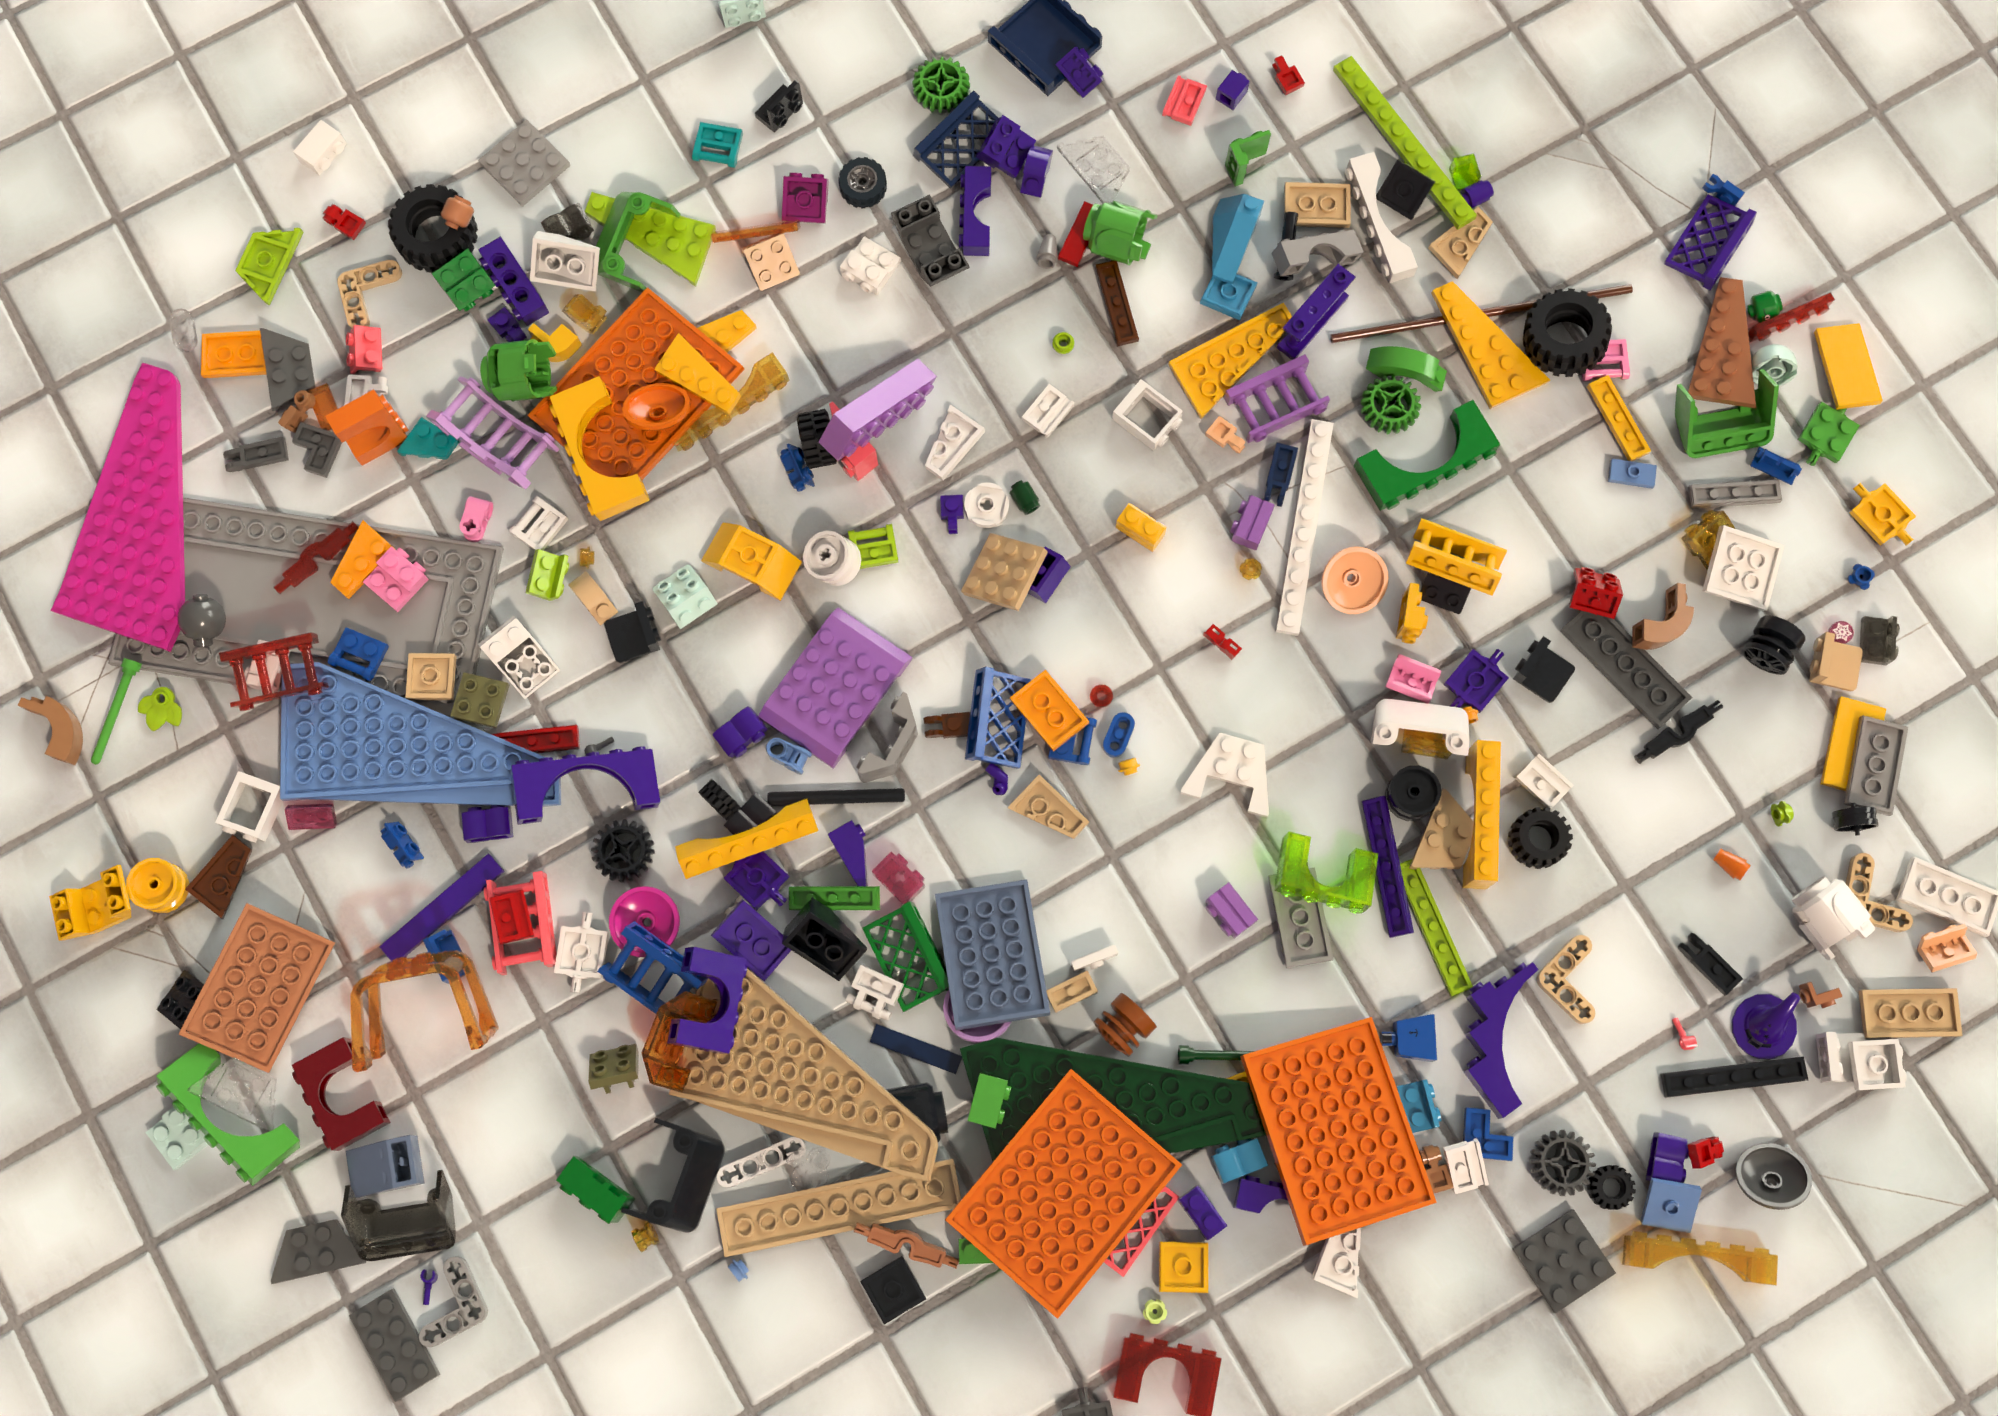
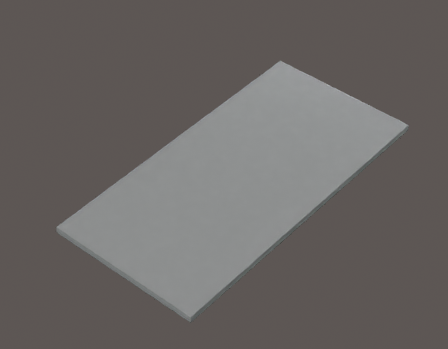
M183 497L185 602L192 599L193 595L207 594L208 598L216 600L223 607L226 615L225 627L219 636L213 638V645L204 647L194 646L193 639L186 637L180 630L171 652L116 634L108 662L111 666L121 667L123 658L142 663L140 670L249 687L245 684L244 672L251 665V650L254 645H257L258 640H264L285 645L290 649L286 664L319 662L405 698L409 653L455 654L457 657L454 700H410L451 717V711L463 673L476 675L481 648L478 644L484 640L504 549L502 546L370 526L396 550L399 547L410 556L407 559L412 564L415 561L418 562L426 570L424 574L429 579L405 606L397 612L365 584L348 599L330 583L360 526L359 524ZM346 627L389 645L372 681L365 680L363 676L340 666L334 667L328 664V658L334 652ZM345 652L342 658L363 667H368L370 662ZM282 680L278 692H282Z

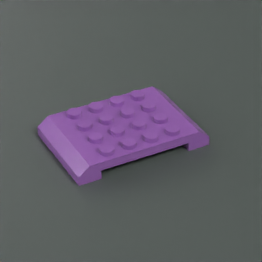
M837 608L829 615L766 701L758 717L834 769L847 751L846 748L896 678L900 677L909 665L912 656L840 608Z

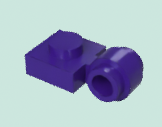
M503 307L487 319L500 337H505L508 342L522 341L527 338L519 327V323L506 307Z

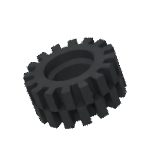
M713 779L698 792L727 821L741 809L737 802Z
M1607 1165L1593 1171L1595 1175L1589 1177L1590 1186H1587V1190H1590L1591 1194L1589 1196L1595 1200L1594 1203L1596 1205H1600L1603 1209L1618 1210L1628 1206V1202L1634 1199L1632 1194L1636 1193V1189H1633L1635 1181L1631 1180L1632 1175L1626 1173V1169L1620 1168L1617 1165ZM1608 1178L1616 1179L1620 1185V1191L1615 1197H1609L1603 1191V1183Z

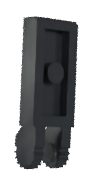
M1690 933L1688 935L1689 941L1700 951L1695 954L1684 943H1680L1678 949L1686 958L1690 959V962L1724 996L1728 995L1743 978L1709 944L1706 945L1696 934Z

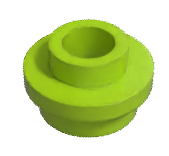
M1066 332L1058 333L1052 342L1054 350L1060 354L1071 352L1074 348V338ZM1064 341L1067 343V346H1060L1059 343Z

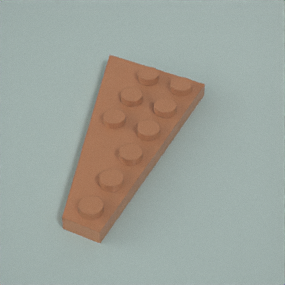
M1722 277L1719 279L1688 390L1693 399L1756 408L1743 280Z

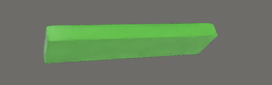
M880 886L789 887V910H801L812 897L831 910H880Z

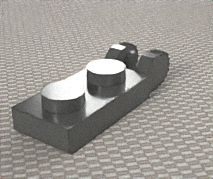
M283 437L241 445L239 448L230 449L223 453L225 459H241V461L226 464L227 472L242 471L243 469L246 470L289 460L286 440Z

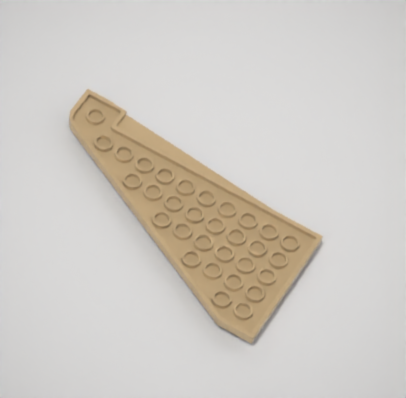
M747 968L746 976L742 981L743 996L738 1003L737 1012L739 1018L734 1026V1045L730 1053L719 1054L684 1046L681 1047L669 1095L693 1100L892 1172L930 1182L938 1150V1142L934 1132L750 969ZM710 979L696 990L689 1017L690 1021L706 1023L719 1010L720 993L717 986Z

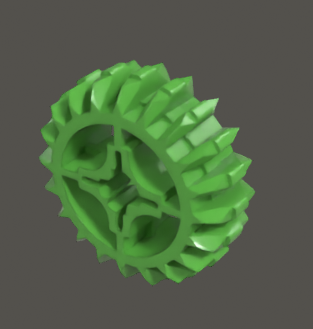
M933 56L931 63L925 60L924 66L919 65L918 72H915L914 80L912 81L913 93L917 96L918 103H922L924 109L930 106L931 112L938 109L941 114L943 109H946L950 113L951 107L956 108L959 105L958 103H961L969 95V75L966 73L965 67H960L959 61L953 63L951 57L946 61L943 56H941L940 60H936ZM941 80H943L942 89L940 90Z
M1386 375L1382 377L1381 381L1376 378L1373 384H1368L1367 390L1362 394L1363 399H1361L1360 404L1364 407H1362L1361 413L1367 414L1364 418L1365 421H1372L1370 424L1371 428L1375 425L1378 426V433L1382 429H1386V434L1388 435L1393 429L1395 434H1398L1400 428L1405 432L1408 429V425L1413 426L1415 423L1414 419H1418L1420 415L1418 411L1421 409V404L1418 402L1421 398L1415 395L1417 388L1410 389L1412 383H1403V377L1399 381L1396 380L1395 375H1392L1390 380ZM1402 397L1405 399L1407 403L1408 412L1404 409L1405 406L1400 401ZM1374 398L1381 407L1380 412L1375 408ZM1396 400L1394 405H1391L1386 409L1387 405H1390Z

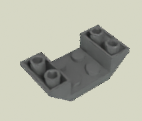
M930 194L891 212L906 251L921 278L930 287L970 268L960 248H955L940 220V212Z

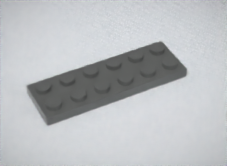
M1580 611L1560 630L1657 729L1661 728L1693 698L1645 649L1632 647V636L1615 619Z

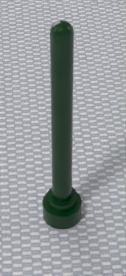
M1179 1045L1178 1064L1188 1065L1189 1062L1194 1060H1241L1240 1056L1254 1051L1194 1050L1189 1048V1045Z

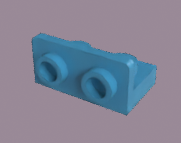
M1427 1079L1397 1086L1412 1133L1440 1127L1441 1114L1438 1107L1435 1108L1432 1099L1435 1098L1434 1088L1432 1084H1428Z

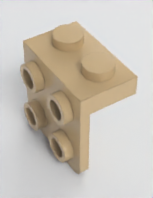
M1825 632L1816 638L1813 645L1814 655L1809 668V682L1854 691L1857 688L1863 651L1860 647L1834 642L1835 634Z

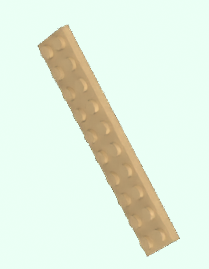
M954 1159L934 1163L930 1182L907 1177L895 1172H887L716 1208L724 1257L852 1231L857 1222L871 1227L873 1223L880 1225L951 1210L962 1199Z

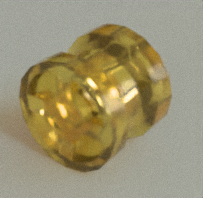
M650 1222L645 1223L641 1229L636 1228L631 1231L633 1239L641 1252L646 1251L650 1245L660 1243L658 1235Z

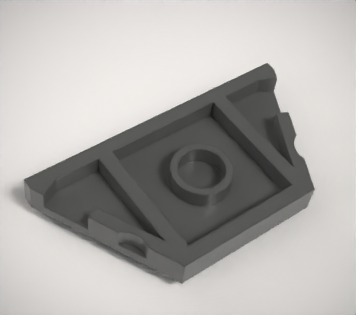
M260 328L272 411H276L288 401H294V396L297 392L301 390L309 392L315 389L310 349L308 343Z
M330 1220L286 1230L271 1278V1284L364 1264L366 1259L358 1252L352 1239L345 1234L344 1228L338 1220Z

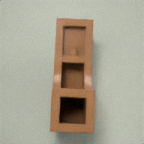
M1676 583L1666 590V612L1663 621L1643 619L1632 626L1633 648L1652 650L1663 647L1680 637L1688 629L1693 618L1694 607L1686 606V584Z
M48 696L45 697L44 701L35 697H31L30 700L21 697L18 703L19 707L46 717L51 724L52 737L45 754L54 759L76 765L82 750L83 733L80 722L75 714L67 706Z

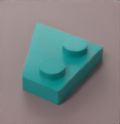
M421 417L397 452L401 456L416 455L420 458L435 457L436 459L447 460L459 444V440H456L450 434L447 436L437 426Z

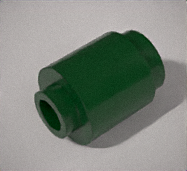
M1020 480L1011 486L1012 490L1009 494L1020 512L1023 511L1025 515H1028L1040 507L1038 503L1039 498L1028 481L1023 482Z

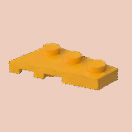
M362 520L330 583L345 597L350 599L364 584L363 581L378 566L376 562L391 545Z

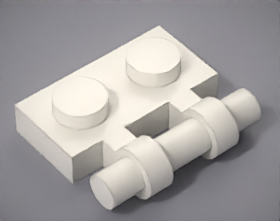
M348 375L344 405L373 389L379 396L382 394L384 396L387 395V378L378 377V383L372 384L370 375Z
M860 965L851 987L859 990L858 995L855 996L849 993L846 1002L852 1004L853 1008L859 1011L863 1009L871 1013L872 1017L876 1019L882 1018L889 1021L892 1012L885 1010L886 1003L892 1006L896 1005L904 984L864 965ZM867 994L878 999L876 1005L866 1001Z

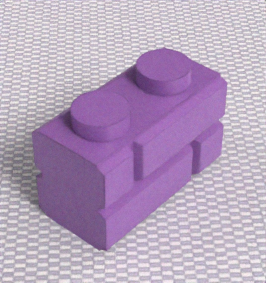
M1249 495L1247 501L1243 500L1238 513L1242 514L1240 520H1234L1230 533L1233 534L1232 541L1247 548L1257 550L1275 505L1252 495Z
M1229 882L1205 901L1207 903L1206 910L1213 918L1218 917L1222 922L1220 927L1228 937L1232 935L1235 939L1258 920Z

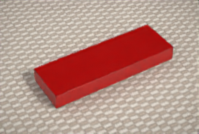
M1085 201L1058 255L1059 260L1075 267L1079 266L1089 245V241L1083 239V232L1093 204Z

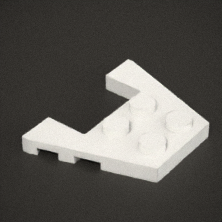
M1219 733L1182 787L1180 794L1200 799L1206 777L1252 789L1247 812L1267 818L1269 806L1264 745Z

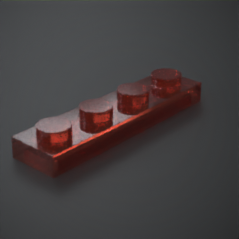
M1830 292L1753 326L1748 332L1749 342L1757 339L1763 341L1775 331L1781 333L1790 328L1793 323L1802 324L1814 314L1820 316L1830 309L1829 306L1835 300Z

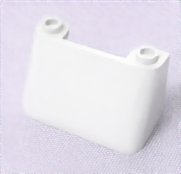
M1383 699L1377 703L1371 736L1372 744L1390 745L1394 743L1397 739L1399 728L1441 733L1442 741H1445L1448 751L1453 754L1468 756L1469 720L1465 710L1458 707L1394 699Z

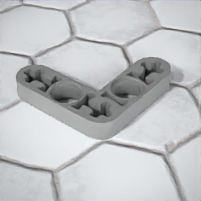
M455 1256L447 1259L443 1267L444 1274L460 1308L421 1329L419 1341L425 1347L437 1346L481 1323L487 1317V1305L468 1263L462 1257ZM453 1261L461 1264V1267L458 1269L460 1276L465 1274L467 1276L466 1279H461L457 1283H455L454 1279L459 1278L458 1274L450 1271V1268L453 1267ZM463 1283H469L472 1287V1292L468 1297H463L459 1292L460 1286ZM475 1296L477 1301L472 1303L475 1308H481L478 1319L476 1316L471 1317L470 1315L473 1311L471 1304L465 1305L464 1301L472 1300ZM451 1317L459 1319L460 1326L456 1331L449 1330L447 1322ZM442 1327L444 1333L436 1335L434 1342L426 1339L429 1329L432 1332Z

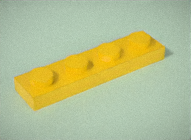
M1609 375L1589 383L1587 389L1627 460L1634 461L1649 454L1651 449Z

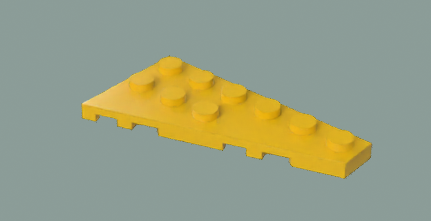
M1453 281L1432 290L1431 294L1489 409L1550 381Z

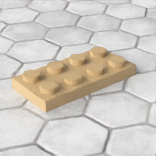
M1957 988L1859 991L1862 1028L1865 1038L1963 1036Z

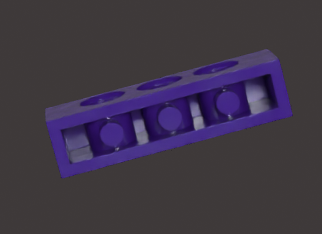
M501 236L478 249L482 256L479 261L485 270L490 269L493 273L490 275V278L496 287L501 286L504 290L501 292V295L507 304L512 303L515 307L512 312L518 321L523 320L526 326H529L549 314L545 303ZM505 263L503 267L497 268L499 264ZM516 280L514 284L508 285L510 281ZM527 297L525 301L519 302L521 298Z

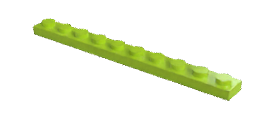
M1350 56L1336 64L1333 68L1334 73L1402 160L1436 181L1429 194L1456 229L1459 230L1474 221L1477 214L1355 59Z

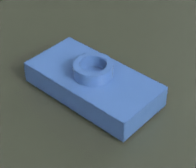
M1611 459L1608 482L1653 489L1655 487L1657 465Z

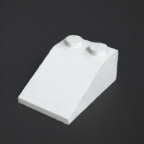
M537 231L533 237L530 281L596 292L600 248L559 234Z

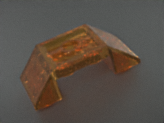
M685 991L659 1007L641 1052L650 1084L683 1093L691 1070L678 1065L684 1046L667 1043L671 1019L696 1020L706 1023L714 1015L717 1005L716 1001Z

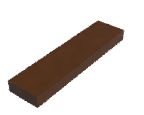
M1113 260L1096 264V273L1117 347L1139 342L1117 261Z

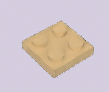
M409 653L405 698L408 700H454L457 656L444 653Z

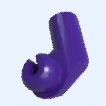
M990 763L985 771L994 778L993 793L995 795H1004L1008 790V775L996 764Z

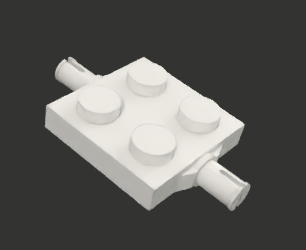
M583 912L581 926H561L554 973L568 975L573 978L570 992L580 993L582 979H602L603 977L597 971L605 964L609 932L595 930L590 927L593 913Z

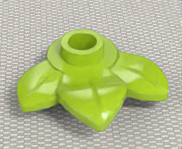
M159 687L153 691L152 695L143 697L139 702L138 712L146 714V723L151 731L158 730L166 721L174 726L180 725L182 709L175 702V694L170 688ZM161 694L165 697L164 702L160 701Z

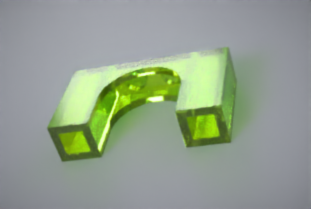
M1288 832L1282 838L1274 891L1281 892V895L1286 897H1302L1305 901L1311 903H1326L1331 908H1347L1350 912L1356 914L1364 913L1371 907L1378 853L1355 848L1348 857L1346 878L1343 885L1329 887L1316 881L1309 871L1308 855L1311 837Z

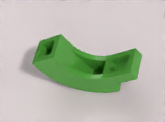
M1397 346L1370 349L1366 369L1379 378L1385 375L1387 377L1392 375L1409 377L1421 382L1435 392L1442 391L1447 373L1445 369L1438 365L1439 359L1415 349Z

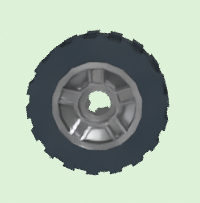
M858 157L854 160L851 159L840 170V177H838L840 193L849 205L851 204L856 208L861 207V209L873 207V205L878 204L884 198L887 191L886 175L884 169L876 160L868 159V157Z

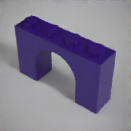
M698 947L685 948L681 972L703 976L713 981L720 993V1007L716 1015L706 1023L685 1019H671L668 1044L719 1054L730 1053L734 1045V1026L739 1018L737 1012L738 1003L743 996V989L741 987L743 978L747 973V958Z

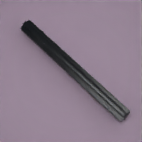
M903 788L769 792L767 802L770 806L790 805L804 799H808L809 805L904 802L905 790Z

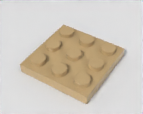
M990 533L961 592L972 598L1019 611L1048 551L1044 547Z

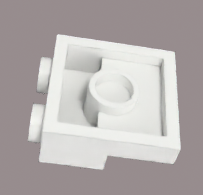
M864 236L854 251L851 250L840 266L842 277L848 282L852 283L854 281L865 292H872L878 296L900 264L901 258Z
M1899 1039L1848 1042L1855 1091L1906 1087L1907 1076L1902 1065L1903 1049L1899 1044Z

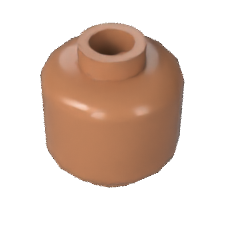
M455 195L454 198H447L441 211V217L446 220L445 225L458 230V227L466 228L469 225L474 209L471 207L470 201Z

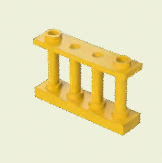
M1421 518L1413 536L1420 543L1414 542L1406 564L1493 596L1502 573L1494 571V569H1499L1507 550ZM1429 544L1432 545V546H1435V547H1438V548L1442 549V551H1441V550H1438V549H1435V548H1433V547H1430ZM1450 553H1454V554H1456V555L1462 556L1463 559L1460 558V557L1454 556V555H1452V554H1450ZM1472 560L1475 561V562H1478V563H1481V564L1485 565V567H1484V566H1481V565H1478V564H1476V563H1473Z

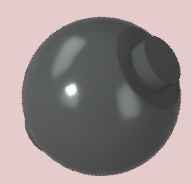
M196 594L181 606L177 620L182 633L186 637L193 639V645L204 647L213 645V638L222 633L226 624V615L223 607L216 600L208 598L207 594Z

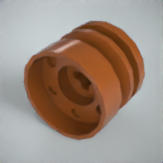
M1120 993L1110 1004L1116 1014L1112 1016L1110 1013L1103 1011L1101 1014L1107 1023L1098 1017L1093 1023L1098 1028L1100 1035L1115 1050L1129 1057L1133 1051L1127 1043L1129 1042L1135 1048L1140 1046L1134 1035L1137 1033L1146 1039L1157 1026L1135 1002L1125 994Z

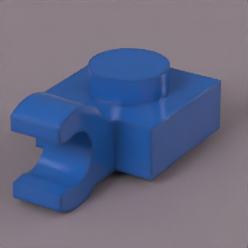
M1712 174L1709 179L1714 185L1706 182L1702 187L1707 193L1716 192L1717 198L1733 206H1736L1745 194L1744 191L1728 180L1724 183L1715 174Z

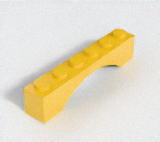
M804 799L785 806L769 820L747 831L721 838H696L677 845L675 848L683 874L688 879L817 832L818 828L808 799Z

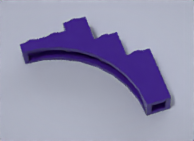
M1524 962L1512 970L1514 975L1508 979L1506 976H1503L1494 983L1496 988L1493 987L1490 981L1484 985L1480 981L1469 989L1471 994L1466 997L1483 1021L1481 1022L1480 1019H1477L1468 1026L1470 1031L1465 1036L1482 1058L1480 1059L1476 1056L1467 1063L1469 1068L1463 1072L1498 1119L1504 1118L1522 1105L1505 1069L1502 1051L1503 1028L1507 1012L1515 995L1523 984L1539 970L1533 962L1528 965Z

